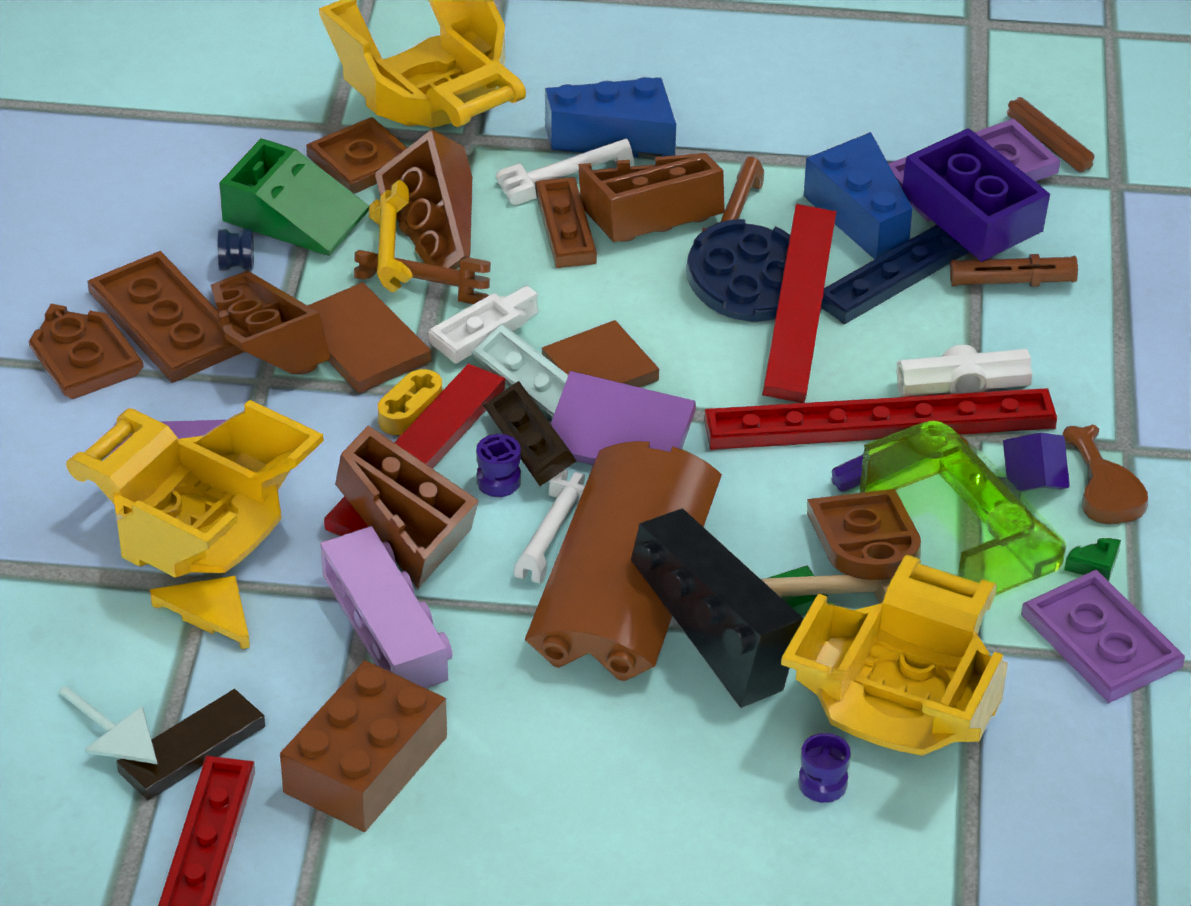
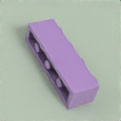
M372 526L321 542L322 575L375 665L424 688L448 681V660L452 659L450 642L444 632L438 633L436 631L426 602H419L415 597L413 584L406 571H399L390 544L387 541L381 542Z

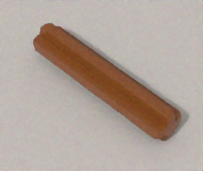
M1018 97L1008 103L1007 115L1011 119L1014 118L1036 139L1076 171L1084 172L1094 165L1093 160L1095 156L1093 152L1027 100Z

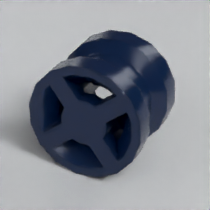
M218 229L219 270L228 271L232 266H241L244 270H253V230L243 229L240 233H230L227 229Z

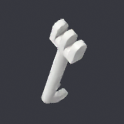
M623 139L530 172H526L522 164L519 163L498 171L496 180L507 195L512 205H519L537 198L535 181L559 179L579 172L578 164L591 163L592 167L611 160L615 164L619 160H630V167L635 166L630 143L627 139Z
M565 469L550 479L549 496L556 497L557 499L514 567L515 577L525 579L528 570H531L532 582L543 583L547 570V561L544 553L575 502L579 503L585 487V474L574 472L571 479L567 481L568 470Z

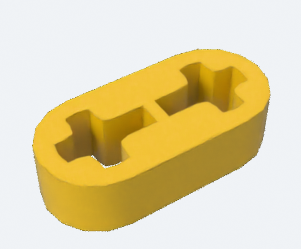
M419 369L407 374L378 402V425L380 429L390 435H402L443 391L440 375L428 369Z

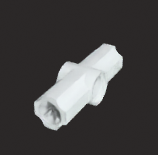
M961 344L948 349L942 357L897 361L896 374L900 397L986 392L989 389L1031 385L1032 381L1031 357L1028 349L978 353L974 347Z

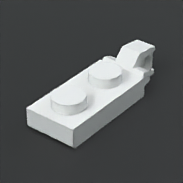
M527 285L506 297H499L493 293L431 328L428 332L429 343L457 364L471 356V351L500 324H504L511 331H514L537 314L539 310L537 308L538 293Z

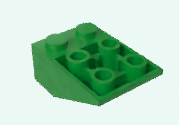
M260 138L219 182L223 222L244 229H252L254 232L327 256L334 252L369 211L368 204L297 149Z

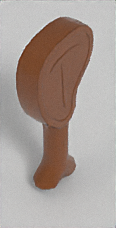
M1093 424L1082 428L1067 426L1062 436L1065 437L1066 442L1078 448L1088 467L1087 479L1089 483L1084 490L1082 508L1088 518L1098 523L1119 524L1142 517L1148 507V492L1142 482L1128 469L1102 458L1094 442V439L1099 435V428Z

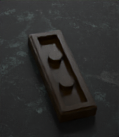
M520 381L514 383L483 405L502 434L511 436L519 442L521 461L539 486H542L577 462Z
M234 688L153 738L152 744L158 764L121 758L117 760L118 773L148 801L202 767L206 756L218 757L264 728V714Z

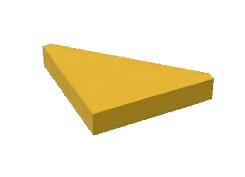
M236 576L150 589L151 604L154 608L166 607L180 614L185 622L211 634H214L215 631L239 642L241 649L250 648L249 634Z

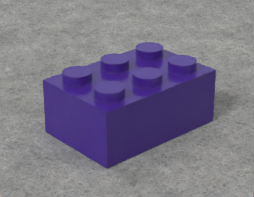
M970 128L906 156L902 190L908 201L981 262L1043 232L1050 193Z

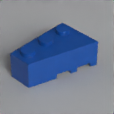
M641 77L636 80L614 82L601 81L599 83L582 85L565 84L559 87L545 88V128L551 150L585 153L627 139L631 146L633 158H638L639 152L663 154V157L675 156L676 121L661 77Z
M871 132L806 158L803 196L816 208L837 211L835 225L873 259L884 255L909 240L913 208Z

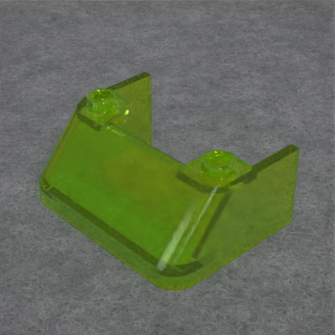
M939 421L923 422L864 445L860 493L887 489L898 490L939 474L987 526L989 533L995 539L962 551L958 576L978 583L982 579L996 583V596L1055 572L1063 565L1066 551V542L1063 537L984 453L948 425Z

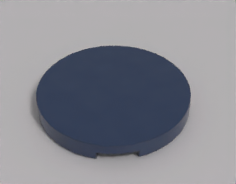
M745 219L727 220L706 228L694 239L687 258L686 275L691 289L705 305L727 317L753 322L775 319L790 234L776 226L772 230L760 225L746 224Z

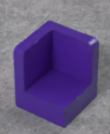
M1040 432L1003 440L1007 486L1010 492L1017 493L1038 488L1059 490L1069 488L1064 436Z

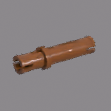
M1029 254V258L986 259L982 262L980 260L955 259L950 261L951 286L1029 283L1030 287H1039L1040 282H1076L1078 279L1076 256L1040 258L1039 254Z

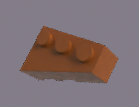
M707 153L655 157V165L630 167V160L617 161V168L592 170L591 163L578 164L580 196L584 210L613 242L631 241L636 236L655 231H668L674 226L689 222H702L711 216L723 214L725 211L723 169Z
M369 425L340 455L335 485L368 527H373L381 542L387 541L390 544L395 561L403 571L408 573L412 583L419 589L471 531L479 500Z

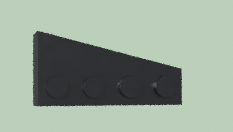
M683 508L639 523L631 561L739 707L743 708L784 691L790 668L781 665V658L804 618Z

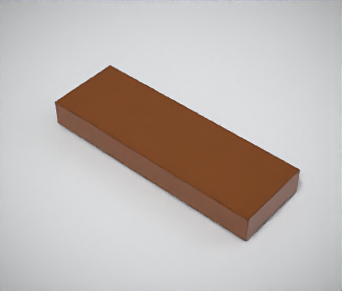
M575 177L535 181L536 196L556 268L597 264L596 248Z

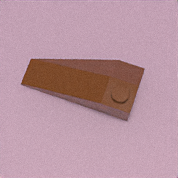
M248 270L211 284L226 340L241 350L291 374L312 372L317 368V364L331 359L318 311Z

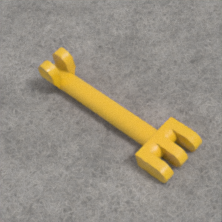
M401 180L392 185L391 191L386 190L380 196V200L376 199L369 205V218L380 226L377 276L382 285L392 293H395L401 287L400 281L406 283L413 277L412 272L406 265L395 260L397 212L409 203V189Z

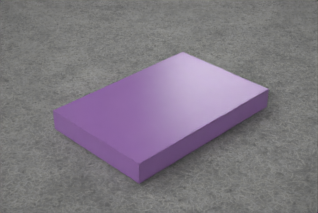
M570 371L551 425L571 451L576 461L594 465L599 450L623 442L647 441L650 442V448L668 452L671 451L672 446L682 449L696 411V402L682 397Z
M1097 570L1035 597L1022 605L1021 615L1108 703L1183 668L1185 655Z

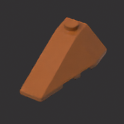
M431 129L375 173L380 196L386 190L391 191L392 185L398 180L403 181L409 189V203L397 212L396 219L400 223L398 227L402 233L409 236L415 244V251L422 261L426 264L457 269L460 267L461 260L470 257L472 174L464 146Z

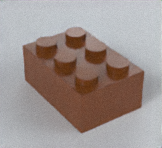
M364 660L280 752L283 793L365 833L447 738L446 698Z

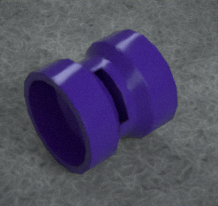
M494 434L486 436L477 444V486L484 494L492 497H504L516 492L520 487L521 469L519 464L521 460V447L519 442L513 437L505 434Z
M818 733L804 741L801 748V768L798 782L799 789L809 799L820 803L833 802L845 794L848 786L847 770L850 765L851 752L849 745L844 739L830 733Z

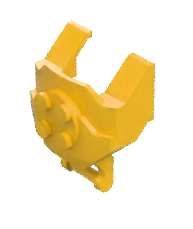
M339 0L319 8L321 20L343 65V79L365 97L366 106L378 116L406 126L423 125L433 128L452 123L455 127H461L468 124L471 117L508 101L516 103L526 97V89L522 81L504 66L505 24L494 0H428L440 25V35L429 37L418 45L386 59H382L360 13L356 0Z
M252 400L244 404L245 411L232 416L205 435L181 439L177 438L168 425L135 409L128 408L117 417V424L85 452L75 453L66 462L69 473L76 480L85 482L88 479L96 483L115 505L121 556L123 559L139 567L149 564L175 578L191 572L225 573L248 556L280 522L282 516L278 490L290 470L298 466L324 441L323 434Z
M905 555L887 588L883 603L852 610L827 603V596L818 593L783 654L781 665L795 669L796 680L818 696L831 725L873 744L923 756L954 742L980 741L991 716H995L1003 699L1008 662L1003 661L1004 654L994 651L993 655H990L978 636L983 616L993 603L997 584L984 579L978 583L922 565L919 558Z

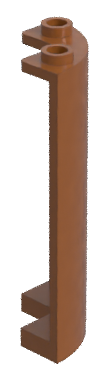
M632 441L614 444L599 450L524 640L557 668L590 653L620 681H626L655 667L672 615L631 561L639 523L683 508L704 527L722 474L703 459L674 446L668 452L650 448V442Z

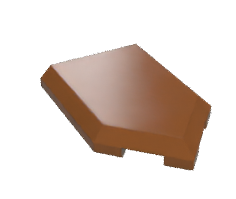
M50 304L44 314L45 320L40 329L34 331L29 340V347L63 395L72 399L135 377L144 367L141 358L107 313L90 310L88 315L69 312L67 311V306Z

